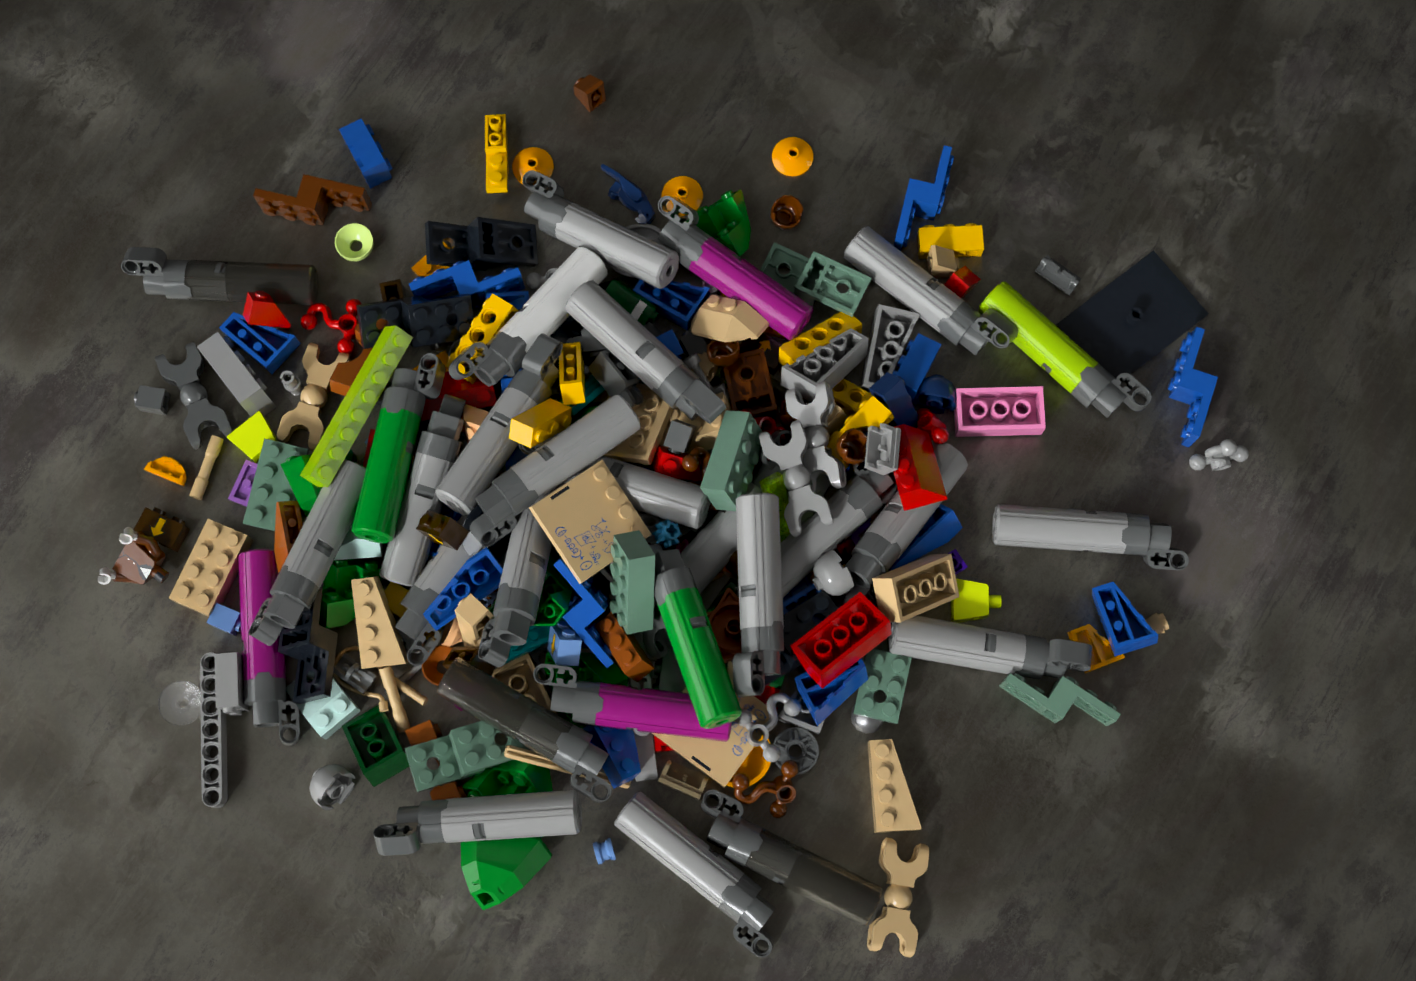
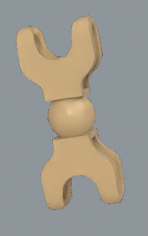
M312 342L308 344L302 359L304 369L308 374L307 386L301 391V402L298 403L297 407L282 416L277 431V439L281 442H287L294 431L305 429L310 432L308 447L311 451H314L325 432L320 417L322 413L321 408L325 406L328 399L327 392L329 393L330 378L338 363L350 361V354L341 352L334 363L323 365L318 362L320 349L317 344Z
M888 837L882 841L879 864L887 875L886 884L891 885H889L884 893L887 907H883L882 914L869 925L867 947L870 951L880 950L885 937L889 933H895L899 938L900 953L909 958L915 954L918 931L910 920V911L907 908L913 900L910 888H914L915 880L923 875L928 868L929 847L926 844L916 845L911 859L903 862L897 855L896 841Z

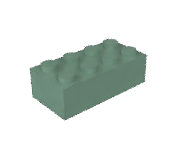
M725 411L700 489L707 495V498L717 510L736 511V499L740 495L746 494L748 485L752 482V473L755 465L758 463V454L761 448L759 434L763 431L750 412Z
M264 438L243 524L275 531L276 503L297 500L281 464L286 462L285 460L291 456L308 455L309 449Z
M640 530L616 534L611 545L613 563L610 564L613 582H610V590L613 595L612 600H610L611 612L616 614L619 626H623L627 635L652 630L655 554Z

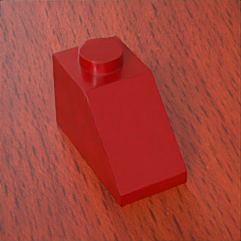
M264 291L247 293L243 316L248 324L290 328L291 324L268 293Z

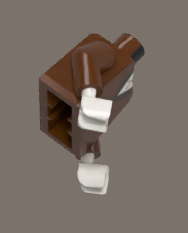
M126 527L119 536V541L125 544L112 568L114 572L111 573L109 568L103 567L100 569V575L105 576H98V582L103 585L108 584L111 579L114 582L144 585L153 578L163 583L169 576V572L161 567L166 556L160 549L156 539L145 535L142 531L134 534V530L131 527Z

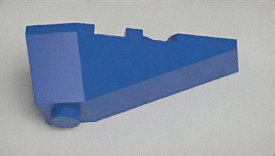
M940 504L890 570L906 565L949 542L963 528L955 512Z
M486 547L468 559L423 613L435 631L456 618L455 609L458 607L459 602L470 593L480 601L499 588L503 566L495 555Z

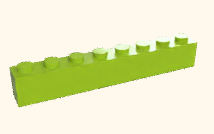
M398 326L384 327L300 474L301 477L317 487H329L412 341L413 337Z

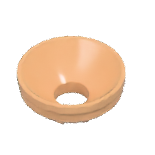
M457 617L445 626L441 639V645L450 647L463 641Z

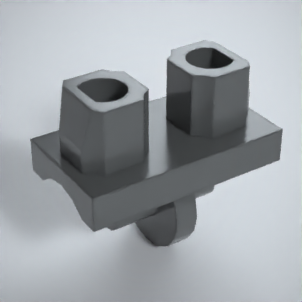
M344 653L333 673L362 694L366 693L377 678L368 669H361V664L346 653Z

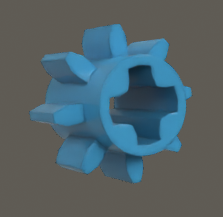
M667 519L655 525L658 530L653 532L652 535L655 536L656 544L664 545V548H668L679 543L677 537L682 533L679 530L678 523H671Z

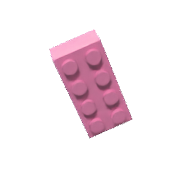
M1043 386L956 388V408L954 409L955 437L1042 435L1046 428Z

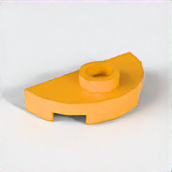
M163 456L148 462L144 468L149 473L185 487L186 471L181 463L174 458Z

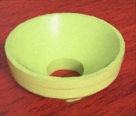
M358 223L347 224L336 234L335 248L344 259L360 261L372 252L374 245L373 236L364 225ZM359 241L362 243V248L359 251H352L351 244Z

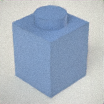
M216 603L206 623L236 636L238 632H241L240 613Z

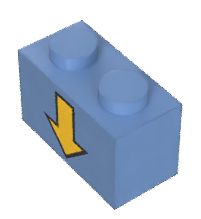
M559 621L557 625L550 626L547 649L555 664L579 666L581 638L566 621Z

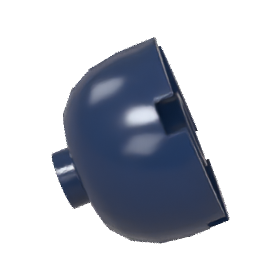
M934 374L923 379L913 399V404L915 406L916 404L920 405V408H928L934 414H943L945 409H950L951 412L956 408V388L944 376Z

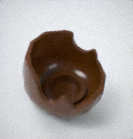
M783 195L774 202L771 208L770 215L773 224L783 230L794 228L801 221L803 206L799 199L794 196Z
M713 340L707 346V357L716 366H731L739 358V341L735 343Z
M856 428L845 431L838 438L836 444L840 458L845 463L853 465L862 463L866 456L867 436Z

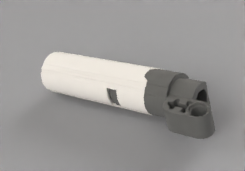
M578 247L523 305V308L516 312L486 345L477 342L466 347L449 366L451 377L455 380H462L474 373L488 387L497 384L504 375L513 377L522 368L523 358L537 337L542 333L550 336L570 316L565 307L572 293L580 285L591 280L599 285L608 275L605 263L593 251L584 247ZM475 350H477V357L470 360L469 358H471L476 353ZM459 364L465 367L464 374L458 370Z

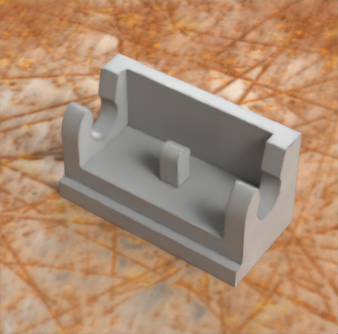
M880 423V428L875 426L868 427L864 468L881 475L898 470L900 428Z

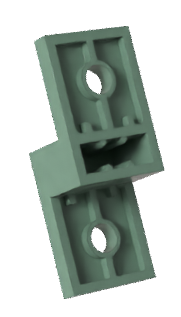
M775 242L760 269L812 307L817 300L851 317L854 316L871 282V277L813 251L809 259ZM787 266L790 272L782 275L778 272V268ZM845 284L849 290L846 293H840L837 290V286Z
M887 638L864 656L863 662L866 665L868 680L858 688L853 714L898 724L912 658L891 654ZM880 690L886 694L885 702L878 703L875 701L874 693Z
M1016 673L1014 675L1008 674L999 685V687L1054 723L1064 718L1072 704L1106 726L1115 723L1121 715L1116 711L1117 708L1107 701L1103 703L1097 699L1098 695L1089 689L1083 690L1078 686L1079 683L1069 676L1066 678L1062 676L1055 681L1046 696H1044L1045 692L1036 686L1032 688L1025 683L1026 680Z
M517 711L452 729L447 736L405 748L417 793L481 774L485 768L514 760L504 756L507 745L528 750L527 743L524 745L516 738V734L521 727ZM497 734H504L507 737V743L498 745L494 740ZM430 758H435L439 761L440 766L436 770H431L427 767V761Z

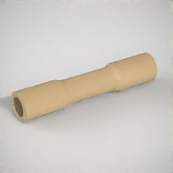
M214 435L211 436L199 474L191 489L190 497L202 500L210 473L224 439Z
M392 665L385 666L379 669V673L388 694L398 733H402L411 728L398 692Z

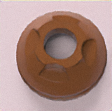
M436 646L422 664V672L425 678L432 684L446 686L457 680L449 671L442 674L437 670L439 662L445 661L452 647Z

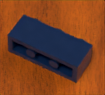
M887 372L869 388L872 396L892 412L894 419L888 425L895 427L905 424L917 428L918 412L912 405V398L907 393L905 381L900 376H894Z

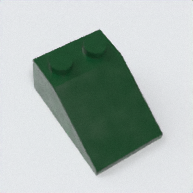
M379 705L342 726L363 775L373 787L410 767L405 753V746L387 713L380 712Z

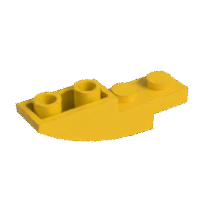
M506 114L485 115L487 193L508 192L509 167Z

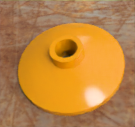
M788 137L775 145L772 152V161L780 173L792 177L799 176L810 169L813 163V151L805 140L798 137ZM794 151L797 155L791 156L789 153Z
M529 147L523 149L515 156L512 170L515 178L523 184L522 178L530 170L537 171L551 178L554 171V163L550 154L538 147ZM536 162V165L529 166V163Z
M687 176L672 178L665 184L662 190V197L673 196L679 198L696 211L700 208L703 201V191L700 184ZM679 191L686 192V194L683 196L679 195L678 193ZM671 200L666 205L667 210L670 212L674 207ZM680 212L678 215L687 216L688 214H682Z

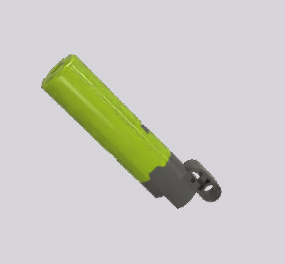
M1006 281L998 284L980 304L978 309L980 314H983L988 309H994L1012 322L1018 329V335L1012 342L1086 408L1092 404L1108 418L1122 402L1134 411H1142L1150 403L1151 393L1138 380L1128 373H1122L1117 378L1113 377ZM1125 382L1127 385L1122 388L1120 384ZM1133 389V393L1129 395L1128 393ZM1135 396H1142L1145 402L1143 404L1138 403L1135 400Z

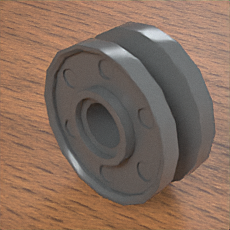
M800 727L788 728L780 732L773 745L780 749V758L775 762L780 770L783 762L793 760L799 767L797 775H802L808 772L817 761L819 755L818 743L808 730ZM797 745L801 748L802 753L799 757H792L789 754L791 746Z

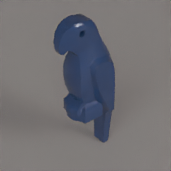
M602 164L601 169L618 181H615L611 186L608 196L612 200H619L626 208L638 213V217L635 218L638 224H651L656 215L643 190L620 173Z

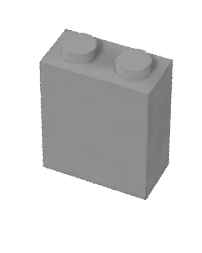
M238 652L214 654L216 708L222 710L223 713L229 714V716H240L243 711H249V706L243 704L242 655Z

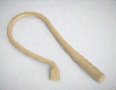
M347 647L339 652L335 658L334 667L338 664L344 653L354 650L359 651V647ZM333 673L334 678L341 686L360 695L378 698L380 700V712L389 711L388 701H385L381 694L368 691L362 694ZM396 678L398 689L412 697L422 706L427 704V697Z

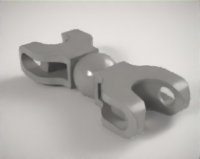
M827 381L818 383L816 385L815 399L808 405L804 404L799 391L795 389L787 390L785 393L787 412L802 423L809 442L803 459V466L810 473L811 480L809 485L812 486L815 492L817 477L819 474L826 472L833 487L837 489L844 488L846 486L845 466L832 455L831 448L827 447L830 436L824 428L828 427V416L835 407L831 385Z
M799 420L791 423L792 438L785 446L776 445L772 436L766 431L759 434L764 455L771 461L778 463L781 471L784 472L782 481L785 488L789 490L790 501L785 508L784 517L789 531L794 537L802 533L801 517L807 511H816L822 523L827 526L834 523L829 502L822 496L815 494L812 486L809 485L811 480L810 473L803 466V455L807 451L809 442L803 425Z

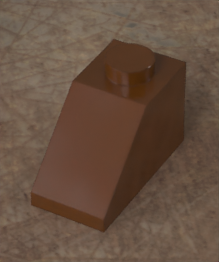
M591 74L585 78L578 79L573 86L575 96L589 112H592L606 101L603 81Z

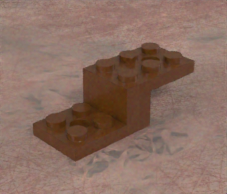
M303 174L297 197L255 188L253 195L266 215H280L290 221L298 219L312 226L324 224L330 202L334 206L343 207L344 205L358 212H363V210L370 211L372 202L363 187Z
M764 348L739 353V358L733 365L723 367L733 411L745 409L752 413L753 418L771 417L774 419L776 427H782ZM744 370H752L753 376L750 379H743L741 374Z

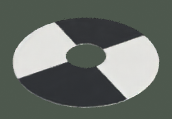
M479 504L472 509L463 524V527L469 533L462 544L465 551L469 555L473 554V556L482 547L470 532L471 523L484 514ZM511 532L487 547L496 558L508 549Z

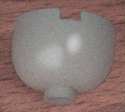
M833 550L822 555L815 562L813 568L815 577L812 579V582L818 591L822 589L830 596H839L852 590L854 583L847 567L843 568L840 563L842 559Z
M329 764L317 769L313 773L309 787L312 799L324 810L333 809L334 807L331 805L336 802L341 804L350 795L355 785L352 781L353 778L355 779V776L349 770L337 764Z

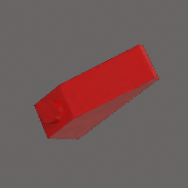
M658 446L651 465L655 472L677 479L702 482L703 479L700 475L701 457L698 456L699 467L697 470L689 472L682 466V460L688 453L681 452V455L668 451L669 448Z

